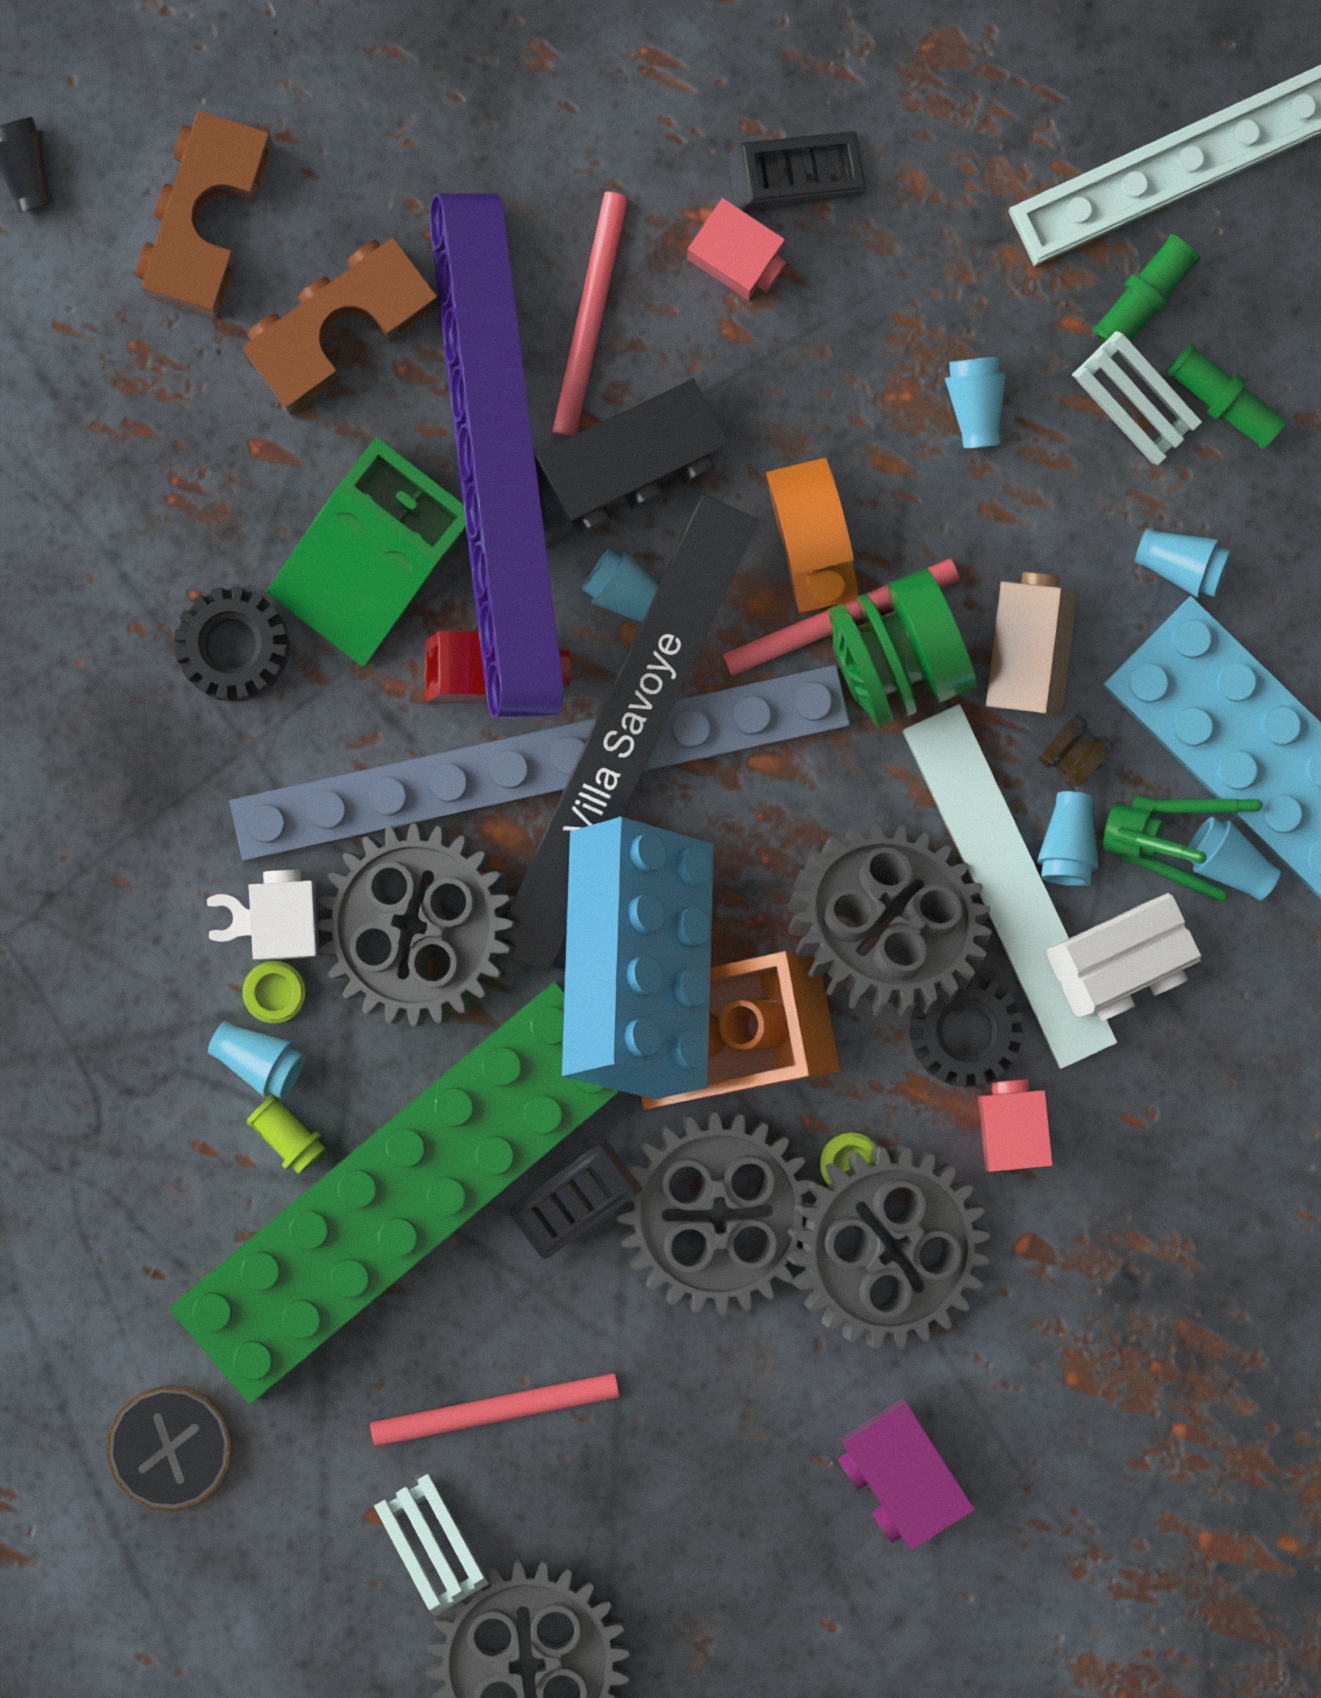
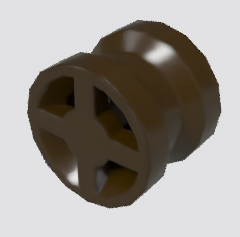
M1076 713L1037 760L1046 768H1057L1064 774L1065 784L1076 792L1115 747V744L1107 737L1097 738L1088 730L1087 720L1079 713Z

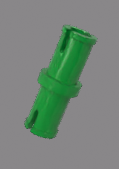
M1170 234L1166 243L1138 277L1131 274L1125 281L1124 286L1127 290L1100 323L1093 327L1092 332L1104 343L1116 331L1122 333L1131 342L1155 312L1162 315L1169 306L1166 299L1192 267L1199 263L1201 260L1200 255L1179 237Z
M1191 342L1183 349L1166 372L1167 375L1174 377L1209 407L1206 412L1215 420L1222 416L1257 443L1258 447L1262 450L1273 441L1287 422L1284 416L1277 414L1266 403L1244 387L1247 383L1246 379L1238 373L1233 377L1212 360L1199 352Z

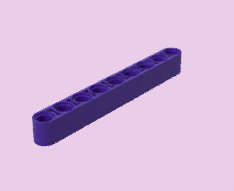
M436 193L433 196L430 208V234L488 708L494 719L556 717L561 711L563 702V680L502 200L497 193Z

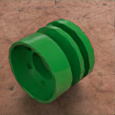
M927 567L888 584V594L893 612L882 616L867 593L856 598L864 623L861 626H856L843 603L828 609L834 644L832 646L842 674L854 699L870 715L877 729L894 722L886 695L893 693L901 710L908 717L917 712L912 685L917 682H923L930 695L938 704L977 687L975 673L959 629L941 589Z

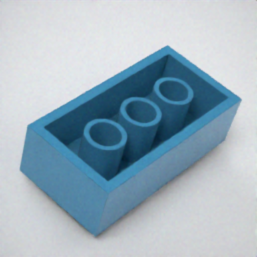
M625 817L614 818L570 831L562 1077L655 1100L708 1088L714 844Z

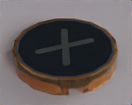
M161 1385L137 1394L119 1410L108 1431L106 1456L114 1480L129 1498L150 1509L177 1511L199 1504L220 1486L231 1464L233 1438L225 1417L210 1397L188 1386Z

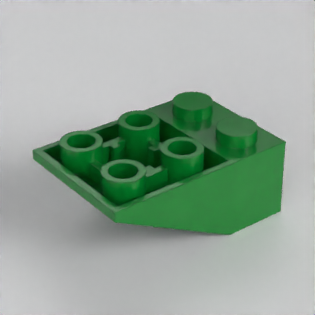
M376 437L337 486L266 593L361 667L365 668L466 539L464 506L455 497Z

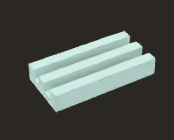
M1116 331L1072 374L1153 464L1159 465L1166 458L1164 453L1171 446L1176 448L1184 440L1182 436L1189 429L1194 430L1202 422L1120 332ZM1116 351L1175 415L1177 420L1172 425L1110 358ZM1099 368L1108 375L1161 434L1154 442L1093 376Z
M427 1474L417 1480L419 1485L410 1490L405 1487L396 1492L397 1498L389 1503L383 1500L374 1507L426 1606L436 1616L489 1583L438 1487ZM425 1499L431 1505L469 1577L460 1584L417 1505ZM406 1512L447 1589L440 1596L436 1592L397 1516Z

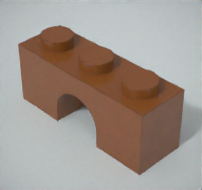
M198 110L193 126L186 124L182 126L174 150V160L181 162L174 185L164 184L156 205L155 219L162 221L155 244L145 243L136 269V277L143 279L141 289L148 298L217 320L219 319L237 261L231 250L209 244L199 236L198 220L205 206L219 197L234 196L256 203L274 146L269 132Z
M393 237L382 245L377 239L365 244L347 260L351 266L350 269L332 282L327 276L316 280L298 295L297 299L301 303L299 306L282 318L277 312L265 317L247 333L251 341L242 347L243 351L290 416L341 380L336 369L324 353V340L328 330L334 323L349 316L367 318L379 327L391 343L439 308L437 296Z

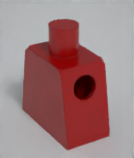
M438 631L424 641L425 703H487L479 632ZM559 649L563 687H568L571 677L569 649Z

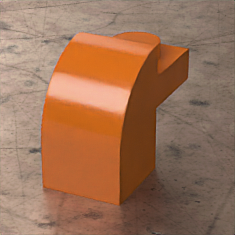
M826 457L766 472L775 520L785 549L799 613L855 600L859 596L852 562L854 561L852 547L837 488Z

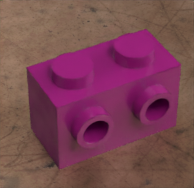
M903 1398L840 1438L847 1453L839 1457L838 1461L857 1490L866 1485H869L881 1504L880 1507L872 1511V1514L891 1544L903 1538L910 1551H912L975 1510Z

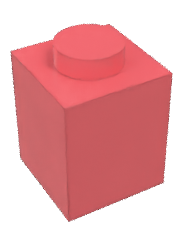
M722 198L689 246L687 260L749 301L758 287L767 293L784 269L787 261L779 255L783 251L785 239Z
M1029 1079L991 1082L992 1094L978 1096L985 1170L992 1172L1052 1166L1045 1090L1030 1091Z

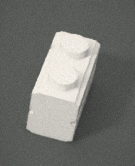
M1167 893L1046 949V956L1057 979L1062 982V990L1073 1013L1077 1017L1096 1011L1100 1020L1104 1021L1134 1007L1135 1004L1131 994L1147 986H1150L1155 996L1188 981L1183 969L1200 962L1201 955L1190 931L1184 926V918L1172 895Z

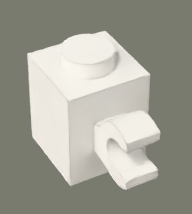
M301 870L263 872V884H249L250 910L246 909L238 899L229 895L218 894L207 899L208 907L218 908L225 906L233 914L231 926L222 931H209V939L218 942H230L238 937L252 936L253 960L257 961L320 957L318 951L320 948L319 929L316 928V922H318L316 883L313 881H301Z

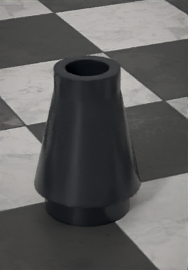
M33 117L0 125V177L15 201L18 213L31 211L54 203L49 185L44 130L37 131Z

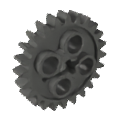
M417 823L410 824L406 841L400 830L396 827L385 828L386 846H382L373 837H364L362 841L367 856L362 858L354 853L345 852L342 856L351 870L349 874L329 873L328 879L339 889L337 896L319 897L318 900L324 907L333 910L331 919L316 922V928L332 932L333 939L318 949L319 954L337 955L339 960L327 975L329 978L338 979L348 976L351 979L342 994L345 999H354L363 993L366 994L362 1012L365 1014H375L385 1004L386 1023L398 1024L405 1010H407L410 1026H423L428 1009L436 1023L444 1024L449 1020L448 1004H451L460 1014L472 1012L467 994L471 992L480 998H489L492 994L483 979L486 975L505 978L507 974L495 962L497 954H514L516 948L511 944L501 940L502 932L519 927V922L502 918L501 912L502 909L516 901L515 896L497 895L495 888L507 877L505 872L495 871L485 874L483 870L489 863L492 855L487 851H479L468 857L472 839L467 836L460 835L448 846L449 830L444 827L436 826L428 841L424 826ZM399 870L406 878L407 892L400 902L392 904L385 896L384 883L392 872ZM428 871H432L434 880L425 894L426 884L424 877ZM457 885L465 894L466 908L457 919L451 920L443 911L442 899L446 891ZM409 916L419 917L421 921L427 922L425 934H415L414 930L407 928ZM382 930L389 936L392 947L388 959L378 965L371 959L368 947L371 937L376 932ZM441 946L449 954L451 960L450 969L442 979L435 980L428 973L426 967L427 958L434 948ZM409 956V976L406 979H402L400 977L401 966L405 964Z
M874 823L866 840H864L855 827H851L843 840V844L831 836L827 839L821 853L813 851L806 862L805 870H800L793 888L796 891L788 903L787 910L796 915H794L788 927V933L804 936L800 940L795 954L797 957H815V961L808 973L810 978L826 973L832 978L826 992L828 995L831 996L837 993L843 987L851 991L849 1007L852 1009L859 1005L863 997L872 1000L874 1016H880L888 1002L894 1004L900 1018H905L913 1001L925 1014H928L936 1003L937 997L944 1003L949 1004L957 993L958 987L963 989L968 987L975 975L974 970L979 969L987 954L982 948H984L990 938L992 930L982 925L990 913V907L974 903L983 889L982 884H964L962 880L970 867L968 863L950 867L946 860L950 855L951 847L946 845L936 853L927 850L929 834L925 832L914 844L907 842L906 830L903 825L898 826L892 838H885L879 823ZM872 875L887 879L892 886L877 882ZM913 884L920 885L922 889L910 899L901 917L894 918L872 950L866 956L858 955L856 951L871 938L877 924H881L889 917L909 887ZM922 912L936 916L942 924L927 920ZM836 916L852 920L857 927H848L842 924ZM886 954H894L901 957L907 963V966L892 962Z
M709 1110L705 1128H699L689 1114L683 1115V1134L677 1136L667 1126H661V1135L665 1145L658 1149L652 1144L643 1141L640 1146L649 1158V1161L645 1166L629 1162L626 1164L632 1175L638 1179L637 1182L643 1190L629 1200L632 1201V1208L615 1213V1219L618 1222L633 1225L632 1231L619 1238L620 1245L626 1248L639 1247L641 1249L629 1262L630 1266L634 1271L652 1266L653 1269L645 1284L652 1291L666 1281L669 1282L666 1300L672 1305H675L687 1292L690 1294V1309L694 1313L699 1314L707 1298H712L714 1307L719 1315H725L730 1297H736L745 1311L751 1310V1291L758 1289L766 1298L772 1300L774 1293L769 1281L774 1276L787 1283H792L793 1277L785 1266L788 1262L787 1255L800 1248L796 1246L798 1240L787 1233L789 1228L806 1226L802 1224L804 1216L794 1207L796 1203L814 1205L812 1202L802 1200L801 1195L810 1191L808 1183L815 1181L805 1177L795 1178L793 1175L805 1163L801 1155H793L785 1159L781 1157L789 1143L786 1137L780 1135L768 1144L765 1143L768 1125L760 1120L749 1133L744 1132V1115L739 1112L734 1113L728 1127H722L721 1119L715 1110ZM749 1163L758 1165L763 1176L758 1190L746 1196L735 1194L731 1182L736 1169ZM686 1166L696 1168L701 1178L700 1187L697 1192L691 1197L684 1199L672 1196L669 1189V1181L673 1173L679 1168ZM720 1197V1200L728 1208L732 1209L764 1204L771 1205L772 1207L771 1214L767 1216L746 1214L724 1215L721 1217L720 1226L715 1228L713 1223L703 1216L683 1217L675 1220H664L662 1218V1212L666 1209L697 1211L712 1209L714 1198ZM750 1226L761 1228L765 1237L764 1246L761 1251L755 1256L748 1258L736 1255L734 1239L738 1232ZM687 1229L700 1232L703 1244L701 1251L696 1257L687 1261L677 1260L673 1257L671 1251L672 1241L678 1233Z
M878 1144L872 1146L869 1163L859 1153L853 1150L849 1151L848 1163L850 1170L844 1172L831 1163L827 1164L826 1169L831 1183L824 1187L810 1181L808 1187L817 1198L813 1206L796 1203L794 1207L801 1215L807 1218L805 1227L789 1228L787 1233L803 1242L802 1249L787 1255L788 1261L794 1265L805 1266L806 1268L804 1272L792 1280L793 1285L800 1290L814 1288L815 1290L808 1296L804 1305L812 1312L827 1307L821 1323L830 1330H833L844 1322L843 1337L850 1342L855 1343L864 1330L867 1344L875 1349L880 1348L886 1333H888L893 1345L899 1349L905 1348L908 1330H911L923 1342L930 1341L928 1323L934 1321L947 1330L950 1329L952 1326L946 1310L952 1305L967 1312L970 1307L960 1294L963 1288L981 1289L983 1286L970 1272L972 1266L987 1265L990 1261L989 1258L974 1251V1244L984 1242L990 1238V1232L982 1228L972 1227L971 1224L985 1213L984 1207L978 1204L964 1205L963 1202L970 1196L973 1187L964 1181L950 1186L957 1170L945 1163L933 1172L935 1156L926 1151H922L913 1164L911 1148L898 1144L894 1151L892 1160H890L885 1147ZM904 1187L907 1193L905 1209L900 1215L887 1218L884 1212L886 1196L892 1190ZM863 1201L869 1214L879 1229L896 1238L892 1246L899 1257L914 1271L921 1281L922 1286L920 1290L914 1291L901 1267L896 1262L882 1255L885 1251V1246L872 1228L857 1213L856 1204ZM847 1226H855L858 1231L856 1247L846 1255L837 1256L834 1250L836 1235ZM933 1237H940L943 1246L940 1259L929 1267H922L919 1258L921 1247L927 1240ZM891 1275L894 1283L892 1295L887 1301L873 1305L870 1300L872 1284L882 1276Z
M516 1559L512 1577L505 1579L502 1572L494 1564L489 1568L490 1585L471 1594L469 1601L463 1599L450 1607L457 1615L455 1619L437 1616L434 1626L447 1635V1639L430 1641L427 1645L428 1652L443 1658V1663L435 1664L427 1668L426 1671L427 1678L444 1680L445 1686L438 1689L432 1698H483V1690L494 1682H505L513 1687L518 1698H526L524 1670L520 1666H512L511 1662L519 1659L521 1651V1637L517 1618V1610L520 1607H526L529 1610L532 1654L534 1658H544L546 1662L537 1665L535 1675L537 1698H548L544 1688L550 1679L559 1675L569 1676L578 1683L581 1691L578 1698H620L609 1688L610 1685L626 1684L629 1680L628 1673L613 1667L614 1662L621 1661L630 1655L629 1647L611 1644V1639L624 1631L623 1622L604 1623L602 1618L612 1607L611 1600H602L592 1605L589 1598L594 1588V1582L589 1580L577 1590L570 1587L572 1579V1568L567 1567L558 1579L555 1580L549 1578L547 1560L542 1559L535 1576L527 1575L522 1560ZM552 1612L563 1613L573 1622L574 1632L565 1642L551 1643L540 1634L538 1623L541 1618ZM492 1618L505 1622L510 1628L512 1635L509 1644L498 1650L484 1647L478 1641L476 1635V1628L484 1620Z

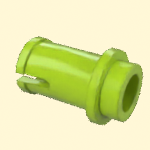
M272 1095L263 1102L246 1121L285 1160L282 1163V1167L285 1170L292 1167L299 1175L311 1166L326 1149L318 1141L321 1134L318 1131L311 1134L275 1095Z

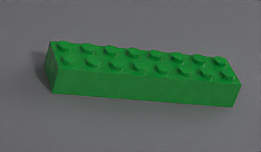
M555 981L168 1308L249 1405L619 1092V1090L562 1077L565 992Z

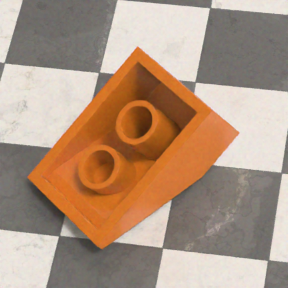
M784 951L710 968L708 1088L656 1100L641 1096L643 1110L841 1073L823 976L810 978L808 975L815 957H797L795 951Z

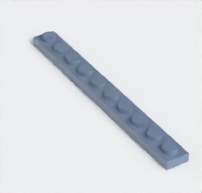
M836 665L676 700L642 773L849 727ZM596 718L229 800L242 861L246 862L385 831L387 827H403L411 823H421L563 791Z

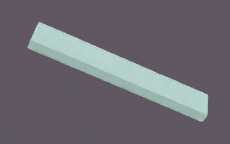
M1321 65L1010 207L1008 212L1034 267L1320 136Z
M958 704L904 729L902 732L963 863H968L970 866L967 872L972 883H981L983 886L979 898L983 905L990 907L988 917L1058 1068L1062 1069L1116 1044L1117 1041L1107 1019L1101 1021L1096 1011L1081 1017H1077L1073 1013L1062 990V982L1057 979L1046 956V949L1069 939L961 705Z

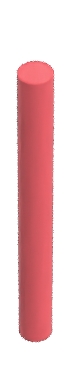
M604 192L552 431L553 434L569 438L577 434L628 202V197L619 193Z
M951 558L928 567L940 589L960 581ZM888 584L867 593L881 614L892 610L888 594ZM856 599L843 603L855 624L863 622ZM828 610L722 654L731 677L833 635Z
M612 1373L370 1422V1429L374 1446L377 1447L620 1398L616 1375Z

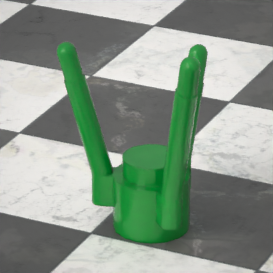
M1136 795L1132 806L1115 803L1112 807L1104 834V850L1122 855V862L1142 866L1200 894L1224 902L1228 899V893L1225 890L1155 857L1159 852L1199 864L1207 860V855L1203 851L1162 839L1164 820L1156 819L1154 815L1258 812L1262 809L1263 803L1258 799L1155 800Z

